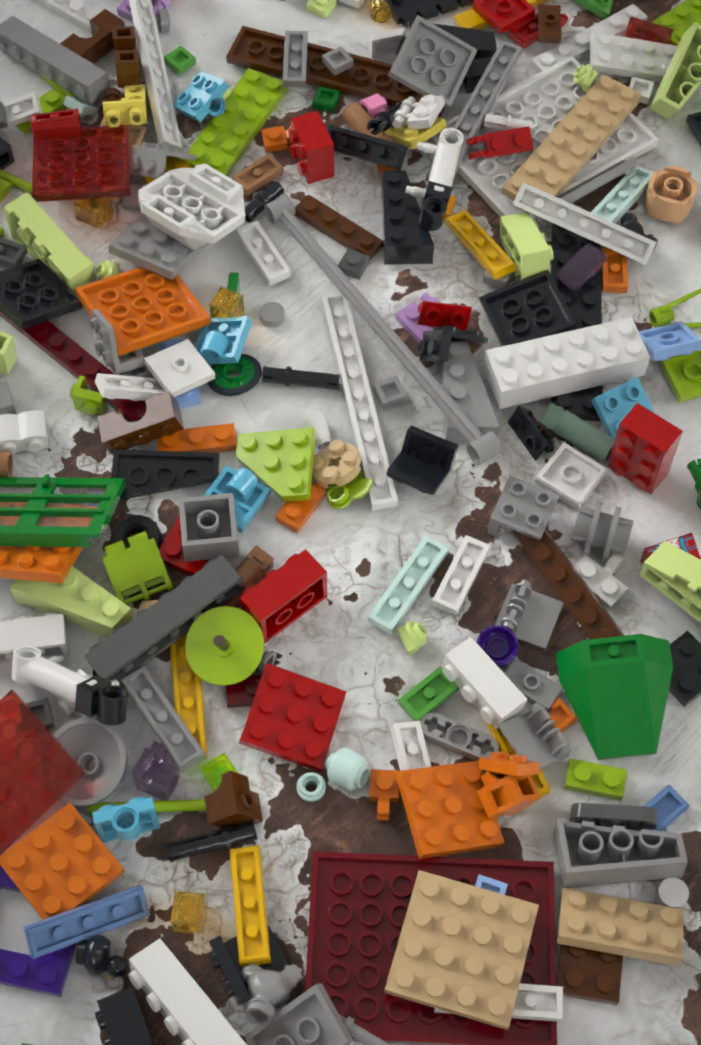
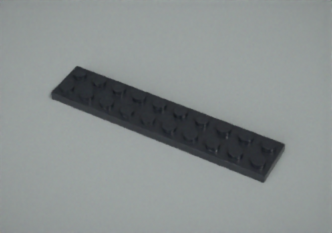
M551 222V247L554 255L553 260H551V276L576 322L577 329L602 324L601 245ZM603 385L550 397V403L563 407L564 411L568 410L583 420L601 421L591 399L603 394Z

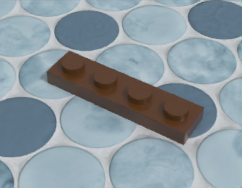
M309 194L295 207L296 217L347 249L349 248L370 256V260L384 246L383 240Z

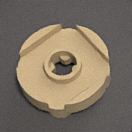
M334 440L328 447L314 455L312 477L315 483L323 488H329L328 484L335 483L337 487L343 486L359 474L361 470L359 465L362 462V457L354 445L343 443L342 440Z

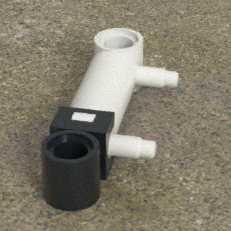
M445 128L442 130L437 145L418 142L417 145L418 150L435 155L427 188L407 186L405 192L423 199L419 224L428 231H435L441 228L446 214L464 140L463 134L455 128Z
M20 646L14 649L11 678L16 683L34 684L75 704V711L89 718L97 715V720L102 724L114 726L125 722L128 691L120 687L117 680L108 681L97 675L87 678L61 666L65 662V657L61 654L46 659L42 657L41 650L33 646Z

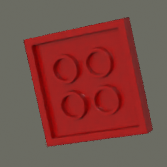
M266 663L239 744L321 772L347 691Z

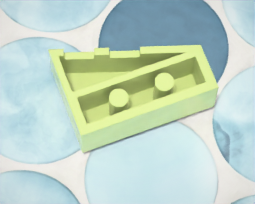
M528 212L501 216L500 239L506 254L516 264L517 270L514 277L523 280L545 270L550 272V260L554 258L551 245L548 246L544 233H540L536 220H533Z

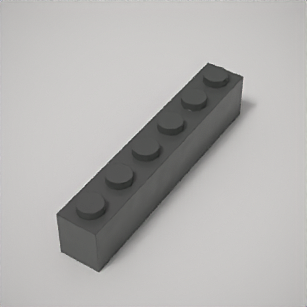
M220 555L218 558L208 561L203 569L196 574L186 577L181 582V585L173 591L163 594L158 599V602L151 607L141 610L125 626L115 629L112 635L102 643L93 645L84 657L99 677L108 681L115 679L120 683L122 678L148 663L187 634L193 622L201 614L210 609L224 606L246 589L242 578L223 555Z

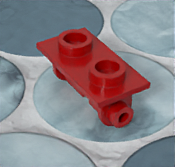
M422 301V303L418 304V313H420L418 325L433 327L452 326L457 327L458 330H467L472 307Z

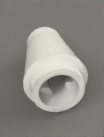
M319 408L307 411L302 415V426L304 428H314L316 432L315 444L318 449L328 447L332 441L330 439L326 414L322 413Z

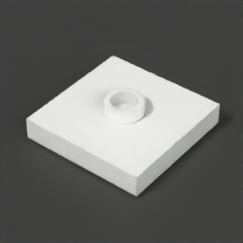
M189 339L144 358L145 366L165 392L170 391L174 397L215 379V372Z
M564 442L537 474L534 483L558 494L559 499L579 510L580 506L583 505L606 476L608 469Z

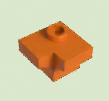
M488 771L481 776L485 786L477 791L489 819L518 814L541 799L531 775L512 776Z

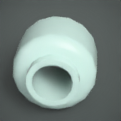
M347 747L339 749L336 753H331L325 765L328 769V779L348 791L362 788L369 779L371 772L368 759Z

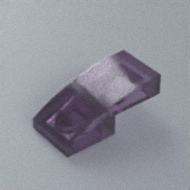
M588 243L562 267L556 277L577 292L590 275L594 276L609 257Z

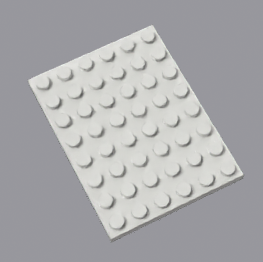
M573 56L500 93L489 113L504 117L511 115V118L532 121L530 131L534 150L489 159L485 157L469 160L468 154L471 152L485 151L484 143L471 145L457 171L500 217L527 212L512 205L514 200L501 194L502 187L587 93L582 90L579 84L574 83V73L581 64ZM630 113L557 198H561L631 158L635 159L657 147L659 139ZM460 115L446 121V128H453ZM483 124L477 136L501 130L486 128ZM442 131L428 139V141L433 145H437Z

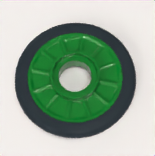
M241 353L238 363L212 364L211 368L215 372V379L207 383L214 392L220 395H241L257 385L262 375V368L257 359ZM232 372H240L236 377H228Z

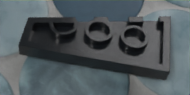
M114 449L111 478H124L125 488L119 501L212 483L219 476L220 454Z

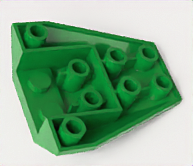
M644 634L582 640L557 652L556 660L559 682L575 715L578 717V721L597 759L606 760L657 754L673 672L669 640Z

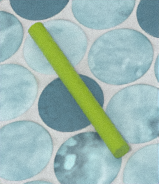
M205 799L153 801L157 813L206 811ZM129 802L98 803L88 806V814L92 815V812L99 811V808L105 805L115 804L119 806Z

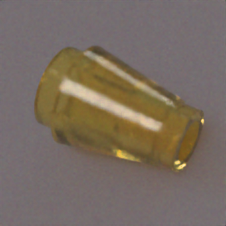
M368 0L371 18L378 23L387 22L391 17V6L385 0Z

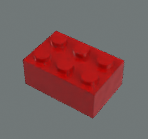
M637 403L619 424L607 467L611 468L615 474L623 476L634 483L638 489L652 494L670 471L683 431Z
M305 549L299 554L290 556L279 569L268 572L260 583L255 586H249L243 591L240 596L241 610L247 612L256 620L262 630L264 644L327 598V571Z

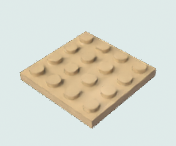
M419 870L384 993L508 1030L539 905Z

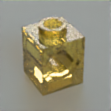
M86 187L73 204L76 220L102 229L106 222L112 219L114 214L109 196Z
M220 287L209 304L210 317H243V295Z
M175 891L170 921L174 932L204 934L208 908L206 894Z

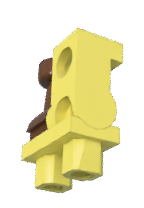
M145 84L124 86L125 98H122L121 92L116 88H108L104 92L102 105L105 127L142 125L147 123L148 104Z

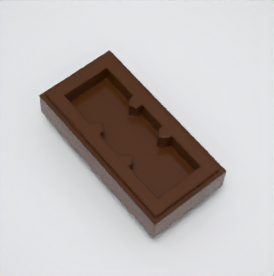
M538 4V43H561V5Z

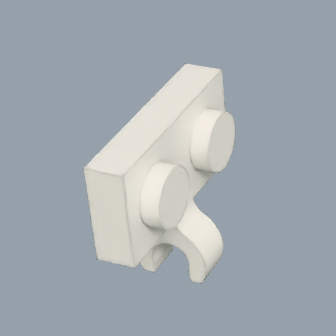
M615 553L605 566L602 567L586 554L574 568L600 603L610 611L628 591V587L614 577L623 565L621 563L624 561V558Z

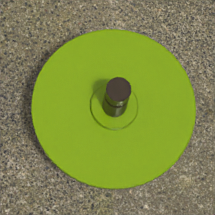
M230 606L216 607L201 614L191 625L185 642L186 657L192 670L206 682L221 686L233 685L248 678L259 666L264 653L263 633L256 620L247 612Z

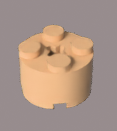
M667 166L662 171H655L650 177L645 197L647 215L675 224L683 222L693 207L698 189L696 179L694 181L691 178V173L688 170L677 166Z

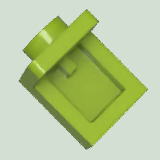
M79 376L77 383H74L70 390V398L73 399L75 410L83 411L89 415H104L108 408L106 398L102 397L100 392L88 390L85 376Z

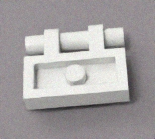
M429 94L423 96L419 102H416V99L412 96L408 97L400 105V110L395 113L392 123L393 127L398 129L401 126L408 125L409 130L431 128L445 105L443 95L434 96Z

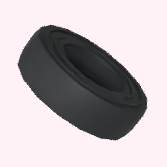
M143 515L129 516L122 519L114 529L113 544L122 540L125 547L129 548L130 544L127 543L128 535L133 531H146L149 540L154 538L158 549L160 548V529L156 522L149 517Z

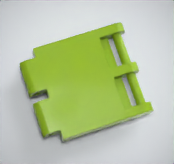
M146 531L127 538L130 544L129 548L125 547L122 540L104 547L107 556L102 558L117 598L126 605L143 598L148 600L151 595L168 589V591L174 589L154 538L149 540ZM165 582L164 585H161V586H158V587L153 588V589H151V590H148V588H150V587L157 586V585H160L161 583ZM142 591L141 594L135 595V596L130 597V598H128V599H124V598L127 597V596H132V595H134L135 593H138V592Z

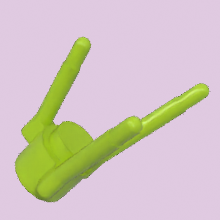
M697 289L669 304L649 310L652 326L655 328L671 324V321L675 319L672 308L701 294V289ZM701 322L684 323L689 328H701Z

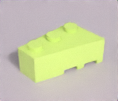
M664 541L644 561L640 576L701 623V560Z

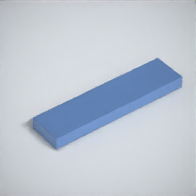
M137 885L24 926L23 930L32 959L148 917L150 912L143 886Z

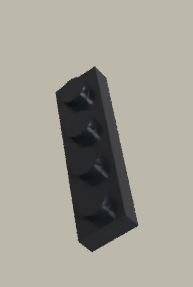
M329 124L327 131L334 143V152L401 170L408 147L405 145Z

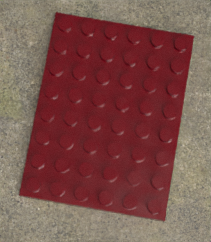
M313 851L305 992L315 984L322 983L338 1014L345 1018L350 1016L355 1019V1024L386 1043L415 1045H557L556 1021L511 1018L509 1029L506 1030L456 1014L436 1013L433 1007L384 993L419 870L475 886L478 874L507 883L505 895L538 904L539 907L520 984L556 986L554 862L456 857L419 859L418 856ZM352 1037V1039H353L352 1042H359V1041H357L356 1039H354V1038Z

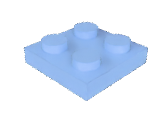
M682 321L639 331L647 352L653 361H665L669 357L690 355L694 351L701 350V339Z

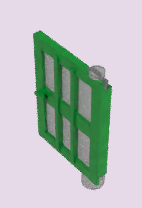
M49 474L44 475V477H0V546L90 547L91 543H100L101 540L110 541L111 528L108 524L125 488L124 478L50 477Z

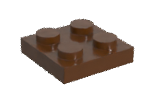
M561 944L556 986L563 987V996L618 1005L623 956Z

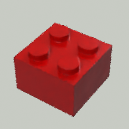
M318 111L291 118V129H288V135L292 145L289 146L291 158L297 161V169L300 176H304L308 184L334 177V143Z

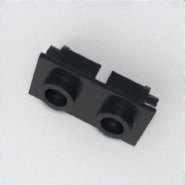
M518 405L508 424L536 461L543 451L548 454L555 449L553 446L554 441L550 439L544 430L539 431L541 425L534 417L533 412L526 408L523 409L521 405Z

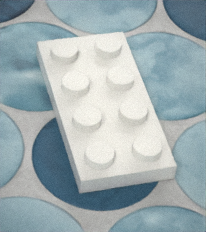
M592 32L590 36V65L593 67L592 70L599 73L630 78L637 77L661 82L678 46Z

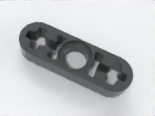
M574 803L571 805L570 822L582 823V821L595 822L594 825L613 828V825L625 826V829L653 830L657 827L658 812L646 806Z

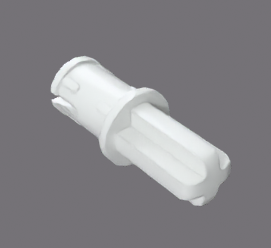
M486 114L484 127L501 131L527 126L531 128L532 121L511 118V115L504 117Z

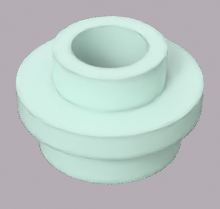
M310 772L299 778L297 793L303 800L314 802L321 799L325 794L326 783L319 774ZM313 784L317 789L309 792L306 790V787Z

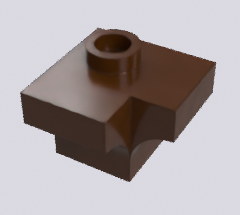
M234 771L221 774L222 778L218 789L204 796L209 825L218 828L227 826L228 828L253 821L254 825L263 821L259 794L250 791L247 776Z

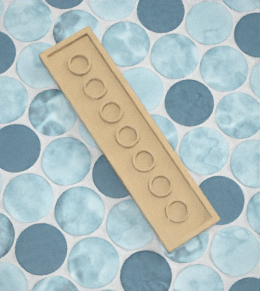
M603 74L502 187L501 194L515 200L524 182L558 197L640 103L643 94Z

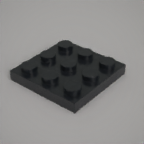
M40 259L0 271V310L21 330L83 308L76 293Z
M548 270L479 297L480 304L501 347L577 329L576 322Z

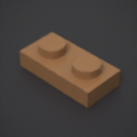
M268 153L233 175L232 180L243 186V193L249 196L284 174V167Z

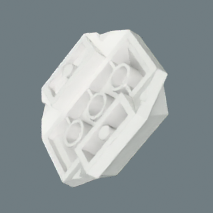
M207 164L195 165V168L170 170L138 191L140 210L148 217L150 223L192 250L206 243H216L245 222L243 186Z

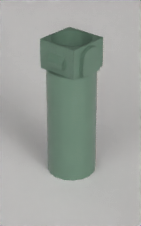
M550 403L539 422L544 424L547 429H552L555 434L605 463L611 456L615 439L570 411H564L563 407Z

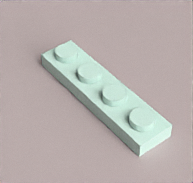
M638 166L634 167L591 213L616 224L648 189L650 177L654 172Z
M425 535L369 614L368 622L392 635L448 554L449 547Z

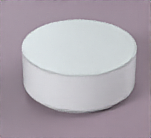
M675 877L667 878L658 887L657 898L663 906L680 909L689 898V889L682 880Z

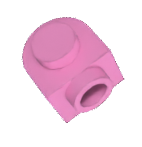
M374 94L359 101V104L372 119L379 112L387 111L388 109L386 99L379 94Z

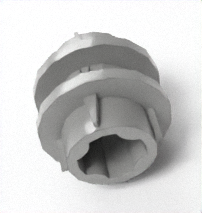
M598 501L595 510L580 506L571 540L586 544L583 554L588 555L590 547L594 546L604 549L602 559L607 560L610 551L624 555L634 521L619 517L621 507L618 506L615 508L614 515L600 512L603 502Z

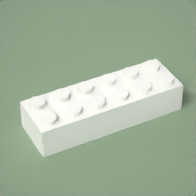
M629 317L486 350L484 371L498 408L502 409L643 376L646 374L650 356L633 318Z

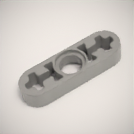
M427 713L420 720L426 741L473 761H479V757H491V752L499 751V744L494 737L440 714ZM432 722L436 723L437 729H434L432 732L427 731V725H431ZM445 727H448L446 738L444 739L442 734L445 731ZM455 732H461L466 736L467 741L462 745H456L451 741L450 737ZM472 738L476 739L475 745H473L472 750H470L469 747L471 745ZM485 744L489 745L490 752H487L486 755L481 754V748Z

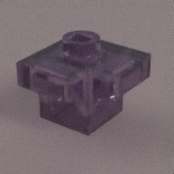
M154 740L150 749L145 748L132 771V776L137 789L161 800H169L181 779L179 767L166 760L167 752L164 744Z

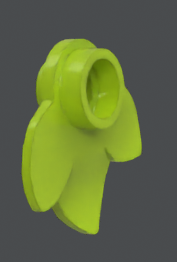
M361 469L352 481L343 486L337 487L336 483L328 484L329 488H325L328 492V504L333 509L347 507L352 500L360 499L368 493L372 487L373 480L371 478H364Z

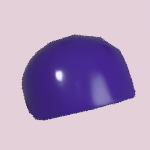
M491 626L481 631L476 641L499 668L509 665L517 656L519 648L518 639L513 631L504 626Z

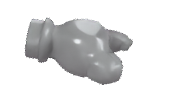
M257 964L245 965L241 971V979L248 987L250 998L246 1005V1018L255 1025H267L271 1018L274 1017V1008L283 1006L288 1001L292 988L296 987L297 982L303 979L301 975L302 969L293 964L290 966L286 965L283 971L278 972L263 970Z

